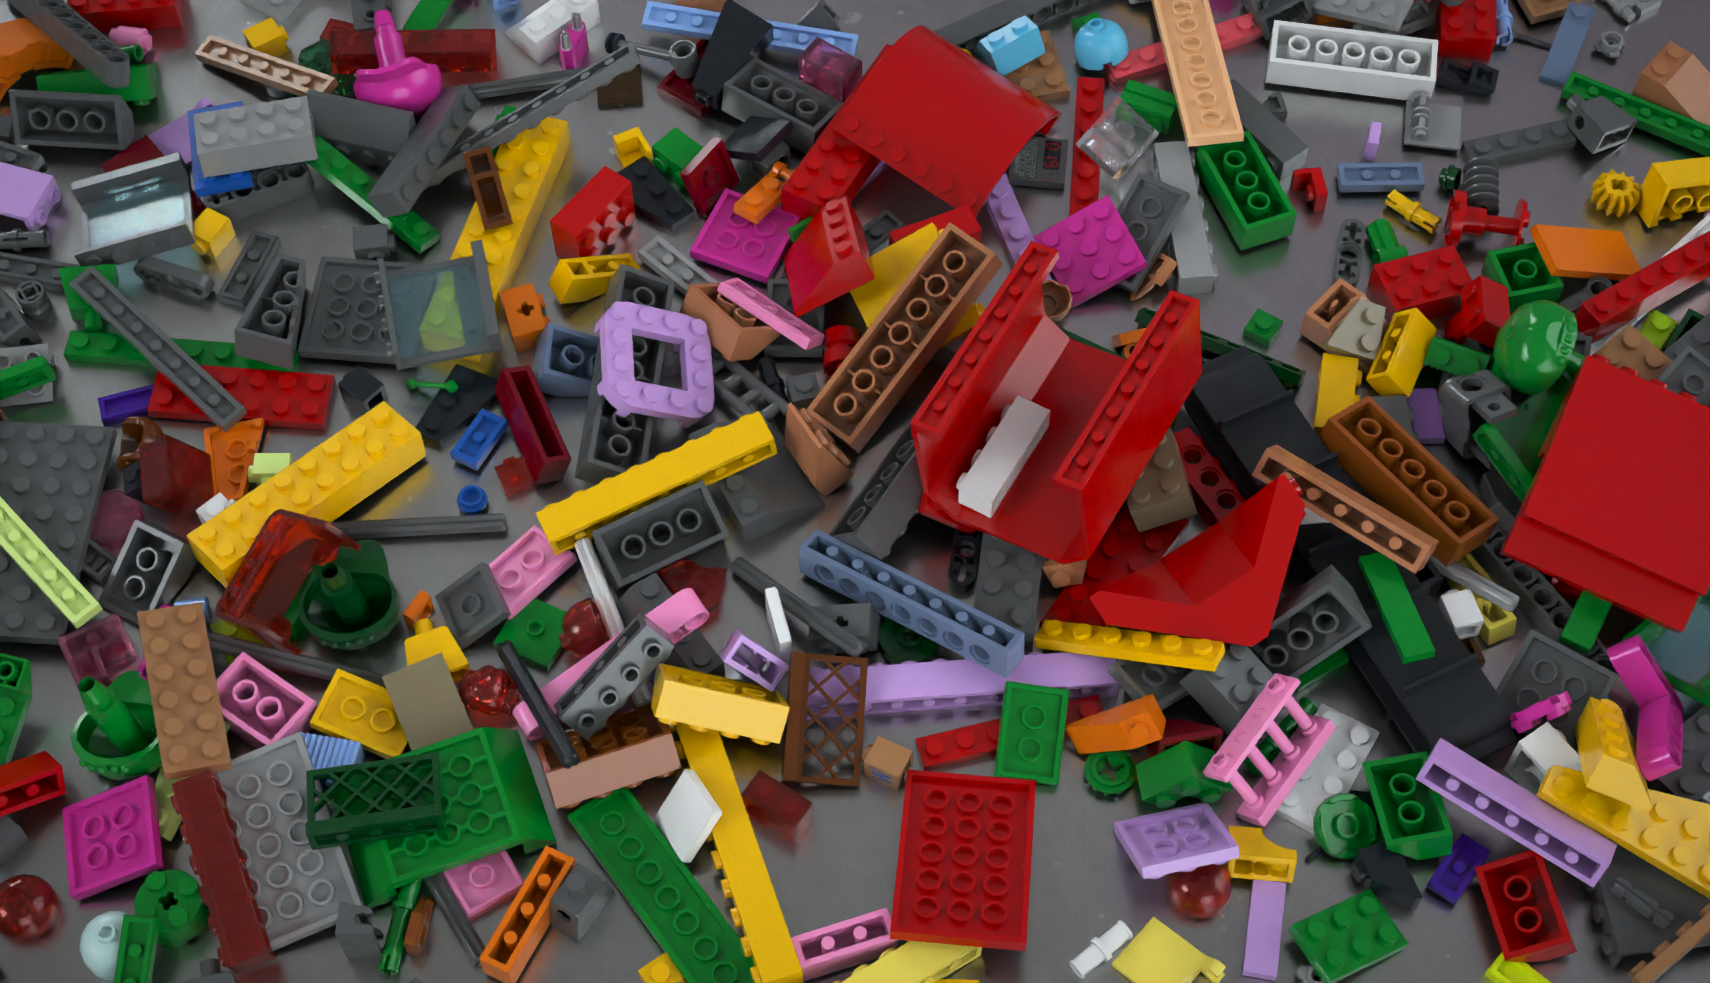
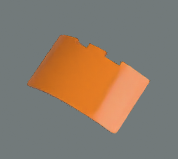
M27 17L0 24V102L6 91L26 71L55 67L70 70L74 60L73 56Z

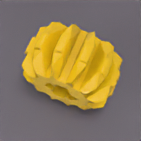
M1613 169L1608 174L1602 172L1591 187V203L1597 204L1596 211H1606V216L1614 213L1618 218L1623 213L1629 215L1640 200V184L1635 183L1634 176H1625L1624 171L1620 174H1617Z

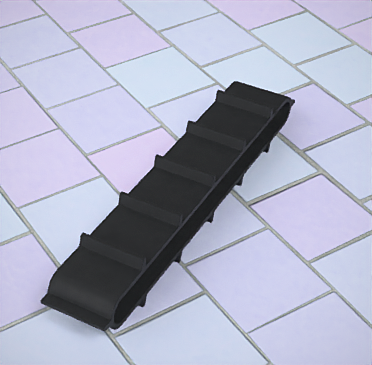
M1243 346L1202 364V374L1185 400L1184 407L1210 446V455L1218 458L1231 479L1238 485L1239 491L1247 501L1267 486V484L1252 476V473L1266 448L1276 444L1356 491L1336 462L1338 453L1335 451L1330 454L1293 401V389L1286 391L1265 359L1258 353L1251 354L1248 348ZM1330 522L1300 525L1289 561V566L1296 574L1294 583L1296 586L1303 585L1318 573L1333 565L1353 587L1372 624V628L1343 646L1342 649L1348 652L1387 710L1385 716L1387 722L1393 719L1415 753L1427 751L1429 756L1438 740L1442 738L1479 761L1516 743L1518 740L1511 728V719L1507 707L1476 663L1479 658L1478 653L1476 652L1471 655L1429 596L1428 593L1431 588L1429 583L1422 586L1412 571L1395 562L1435 648L1434 657L1403 664L1358 565L1360 556L1377 553L1378 551Z

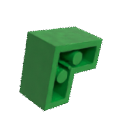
M1183 741L1135 765L1142 801L1154 804L1158 808L1171 807L1176 804L1177 800L1185 796L1200 799L1205 803L1216 802L1221 799L1222 795L1232 791L1233 788L1229 781L1225 783L1206 777L1202 773L1213 755L1217 752L1188 741Z

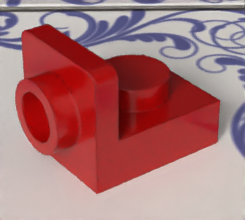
M1321 167L1294 170L1290 183L1291 191L1305 190L1306 201L1311 202L1313 212L1324 211L1328 191Z

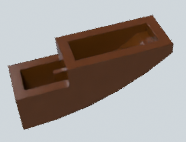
M487 146L464 152V162L485 231L513 224L491 147Z

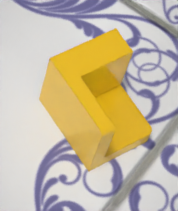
M639 127L613 136L615 154L623 168L643 156L653 164L652 150Z

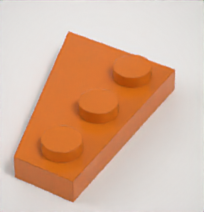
M263 417L237 422L226 432L218 426L203 429L211 498L220 492L228 501L231 498L237 501L248 493L250 485L248 468L249 465H253L254 455L259 450L265 426Z

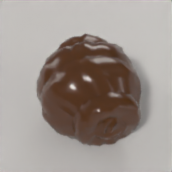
M127 417L123 421L121 453L117 459L119 470L123 472L124 468L144 456L159 463L164 457V446L166 444L162 429L148 417Z

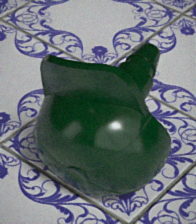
M374 540L331 542L323 545L317 552L310 580L299 597L298 611L302 625L312 638L319 641L321 646L328 645L332 649L340 648L342 650L362 649L387 637L397 624L400 613L399 595L390 579L386 555L379 542Z

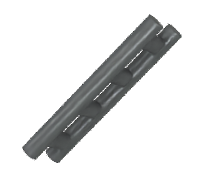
M716 348L712 350L711 355L715 358L712 361L713 375L723 367H726L733 373L721 383L713 377L714 393L742 416L755 413L756 411L749 405L762 396L770 405L760 411L769 430H771L772 424L768 420L779 412L786 416L789 403L741 364L724 359ZM744 382L752 389L739 398L730 390Z

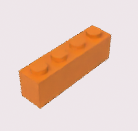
M547 845L545 846L479 958L485 974L503 983L517 982L551 923L550 901L577 865L575 858Z

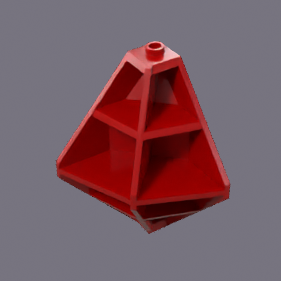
M1283 473L1213 526L1161 559L1090 596L1091 603L1106 626H1118L1253 647L1269 635L1299 526L1306 515L1304 511L1305 504L1299 496L1303 493L1300 486L1293 477L1288 480Z

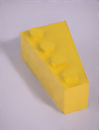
M1710 157L1651 164L1639 191L1640 200L1634 207L1648 228L1658 226V221L1669 218L1670 221L1681 219L1682 213L1692 210L1700 213L1710 208Z

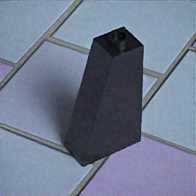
M732 0L725 1L692 83L694 97L701 105L705 107L709 105L715 110L721 106L723 85L754 57L759 58L774 39L773 25Z

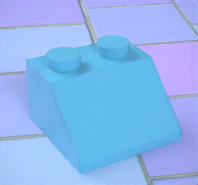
M1026 15L1013 20L1005 27L979 40L973 50L974 54L984 64L1003 76L1046 53L1038 26Z

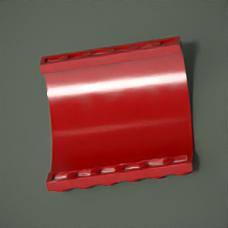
M919 25L899 38L881 57L854 93L832 129L955 209L968 205L976 218L990 197V193L1024 146L1038 131L1048 136L1062 113L928 27Z

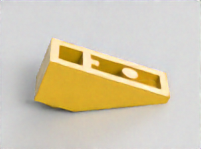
M631 253L559 259L548 285L560 304L586 302L607 292L609 280L621 264L641 271L642 269Z

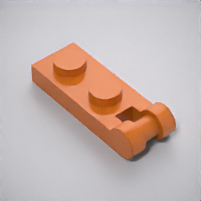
M777 161L767 175L734 203V213L754 224H758L781 202V189L795 169L790 170L786 164Z

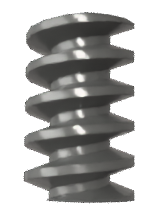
M1479 156L1466 162L1463 167V191L1467 192L1466 206L1487 208L1488 215L1498 216L1500 211V200L1498 197L1500 193L1498 188L1499 164L1494 158Z

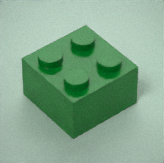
M1535 242L1488 251L1481 270L1484 277L1507 287L1510 315L1518 307L1532 301L1549 300L1557 303L1564 287L1560 276L1550 275Z

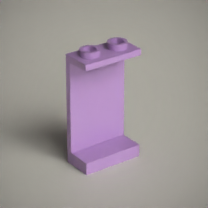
M0 162V215L23 220L29 231L39 230L46 223L48 214L60 199L61 191L54 176Z

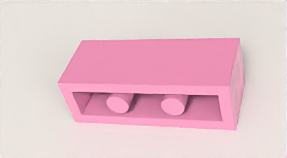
M887 907L791 937L802 968L803 981L877 959L884 951L891 947L897 949L898 940L890 939L891 917Z

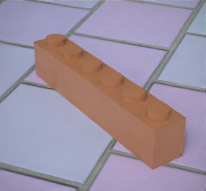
M1277 444L1266 448L1252 473V476L1267 485L1283 473L1288 480L1293 477L1303 492L1299 496L1304 502L1305 508L1413 573H1417L1425 567L1439 543L1435 538Z

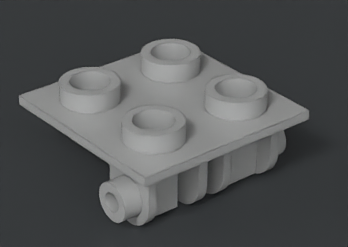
M1425 91L1418 92L1413 101L1406 100L1404 145L1454 151L1460 150L1462 107L1430 103L1431 98Z
M48 343L0 348V370L42 355L50 366L55 365L53 354H49ZM52 382L0 400V406L8 407L54 402Z

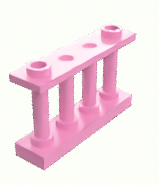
M1275 673L1202 772L1206 777L1225 783L1229 781L1241 795L1244 802L1236 814L1242 821L1265 827L1336 729V726L1330 719L1306 714L1293 698L1292 694L1301 683L1298 678ZM1283 706L1299 725L1290 739L1287 738L1274 721V718ZM1265 731L1281 750L1271 764L1255 745ZM1247 756L1262 773L1261 779L1253 789L1237 771Z

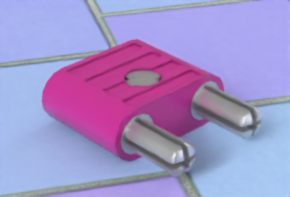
M577 11L572 12V23L567 31H561L558 49L562 70L578 68L589 50L586 25L581 21L580 12L577 13Z

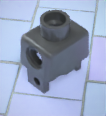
M1487 369L1466 376H1454L1448 379L1438 392V401L1443 405V430L1445 438L1464 459L1476 456L1489 470L1495 468L1474 438L1470 436V430L1477 431L1486 422L1493 425L1518 415V408L1511 402V388Z

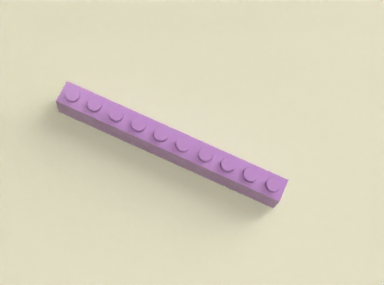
M1061 651L1049 654L1031 652L1024 655V659L1007 679L967 658L963 660L939 658L932 662L921 663L910 660L892 665L874 663L868 666L864 715L1002 705L1006 681L1069 690L1068 700H1077L1097 694L1100 698L1117 697L1119 683L1108 673L1110 666L1116 662V659ZM845 665L838 673L851 686L860 678V667ZM810 668V675L818 684L832 673L830 669ZM835 675L821 686L833 701L847 690ZM810 681L808 692L815 687ZM859 684L853 688L857 695L859 694ZM818 690L808 697L807 706L816 716L829 705ZM850 693L846 694L836 703L846 716L853 715L858 709V702ZM831 707L820 718L840 716ZM807 713L806 719H812L811 716Z

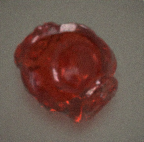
M486 665L478 670H468L461 678L458 687L462 703L467 708L487 715L496 716L503 714L511 717L514 708L521 702L522 697L507 670L496 669L491 665Z

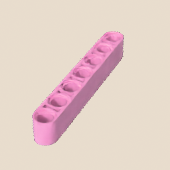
M686 588L674 594L645 616L667 632L673 644H676L703 625L709 618V612L692 588ZM619 634L540 689L560 725L563 721L558 717L554 707L555 703ZM525 700L519 703L512 713L528 740L533 741L545 736Z

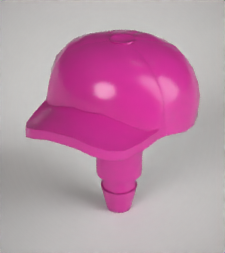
M378 10L374 13V31H376L377 35L374 37V44L380 68L356 70L357 80L353 84L356 98L361 101L411 111L414 114V118L427 111L432 102L441 93L442 77L439 66L437 64H427L416 57L406 58L401 34L396 32V24L389 10Z

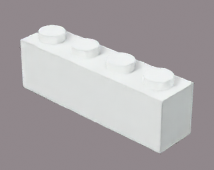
M1019 395L1012 405L1007 404L1000 417V424L998 427L993 426L990 429L986 438L987 444L983 450L978 449L971 461L972 467L968 473L963 472L956 485V489L959 490L958 503L989 518L993 516L1049 427L1050 410Z

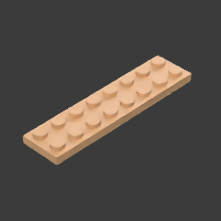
M1151 0L1187 147L1243 141L1244 131L1209 1Z

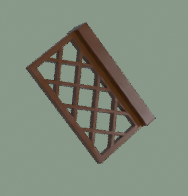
M792 651L790 654L787 703L790 709L785 723L781 782L850 787L860 786L868 658ZM810 661L824 662L832 673L818 684L810 675ZM831 663H840L841 665L835 669ZM847 664L860 665V678L851 686L838 673ZM835 675L847 690L833 701L821 686ZM809 681L815 686L810 692H808ZM859 684V694L857 695L853 688ZM816 690L829 703L817 716L807 706L808 697ZM848 693L858 702L857 711L849 718L836 705ZM831 707L844 720L832 733L819 720ZM808 713L812 720L806 724V715ZM857 716V723L855 727L852 724L851 720ZM816 722L827 737L813 748L805 738V730ZM846 724L856 734L855 743L847 750L834 737ZM829 739L842 753L830 765L816 751ZM804 744H805V745L807 746V748L810 750V752L807 753L805 756H804ZM853 748H855L854 759L848 754ZM813 754L825 769L816 777L802 776L803 762ZM844 756L853 765V779H840L831 769ZM828 771L833 778L821 776Z

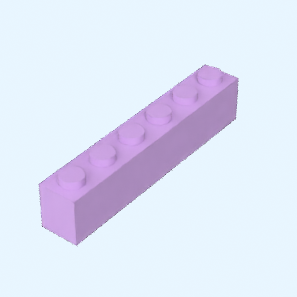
M1442 738L1438 740L1416 777V780L1593 888L1611 864L1617 844Z

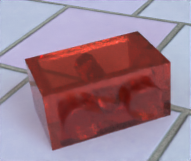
M761 770L757 772L741 793L749 815L795 844L814 820V807L811 801Z

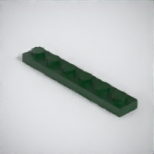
M1144 307L1138 311L1135 322L1142 324L1141 328H1147L1156 312ZM1201 330V353L1211 355L1213 352L1222 356L1243 347ZM1248 348L1251 354L1258 353L1265 359L1283 386L1292 388L1293 385L1299 386L1303 382L1307 371Z

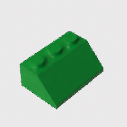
M1427 751L1362 762L1387 850L1416 860L1451 855L1453 832L1441 794L1416 780L1419 771L1428 757Z

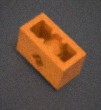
M533 283L499 291L516 353L535 349L536 338L548 322L551 323L549 315L543 316L542 310L546 309L542 293L536 294Z

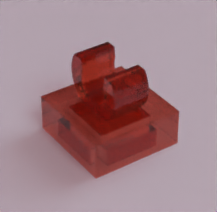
M514 456L503 460V464L494 467L506 496L534 486L533 478L522 456L516 459Z

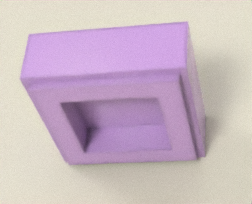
M1372 121L1370 123L1364 150V160L1373 162L1375 160L1382 127L1380 122Z

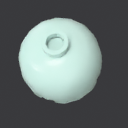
M108 911L96 916L86 925L80 938L79 948L85 965L97 977L105 980H114L124 914H130L124 911Z

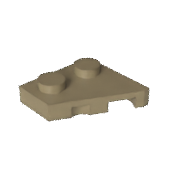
M1361 298L1354 301L1348 309L1346 317L1339 321L1335 327L1336 330L1330 338L1323 342L1322 348L1348 357L1359 358L1360 361L1373 364L1380 347L1386 307Z

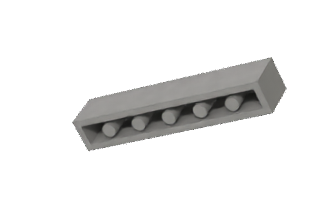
M1186 141L1154 143L1151 161L1155 179L1186 191L1190 195L1188 203L1167 238L1169 256L1178 263L1173 270L1176 292L1184 295L1211 293L1213 281L1218 279L1217 265L1211 262L1213 245L1212 241H1207L1206 237L1209 230L1208 220L1202 217L1204 200L1203 196H1198L1197 192L1199 190V175L1193 172L1195 167L1194 152H1189Z

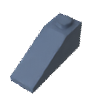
M1573 1L1569 2L1539 79L1565 86L1596 11L1595 8Z

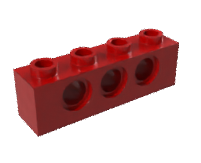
M1187 427L1175 433L1174 437L1179 447L1197 512L1207 526L1211 527L1246 500L1240 494L1236 482L1233 479H1229L1223 472L1219 460L1216 457H1212L1206 450L1203 439L1199 435H1195L1190 427ZM1205 483H1208V484H1211V485H1213V486H1206V485H1204V484H1205ZM1221 506H1227L1230 509H1224Z

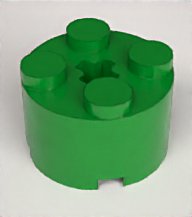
M181 870L154 871L150 873L135 897L134 909L136 915L161 918L157 943L163 946L179 947L188 944L187 941L196 935L199 937L205 931L210 921L211 907L205 893L193 876Z

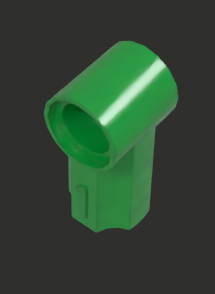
M1383 218L1367 225L1366 234L1373 250L1374 265L1409 256L1406 247L1399 245L1391 222Z

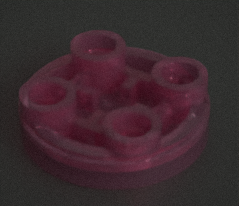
M113 489L103 491L90 539L110 550L120 549L124 545L135 519L145 521L139 501L124 495V490Z

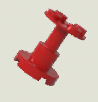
M1453 190L1445 221V226L1450 231L1449 235L1444 234V246L1454 245L1457 248L1461 234L1482 237L1484 231L1510 235L1509 247L1524 244V238L1521 237L1523 227L1528 228L1531 213L1527 210L1528 202H1525L1524 199L1518 201L1513 218L1488 215L1487 208L1466 206V191Z

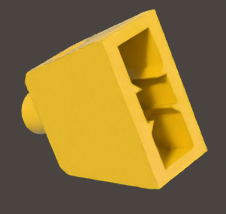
M420 619L413 624L416 635L404 640L407 666L442 652L455 684L473 678L468 661L447 626L434 629L430 619Z

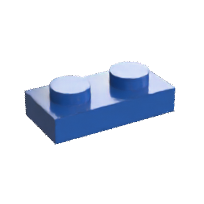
M482 408L450 452L451 458L477 471L508 428L507 419Z

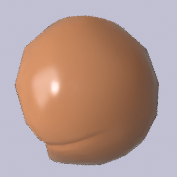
M1050 279L1043 282L1042 293L1045 314L1055 323L1061 321L1069 313L1072 295L1066 284L1063 285Z

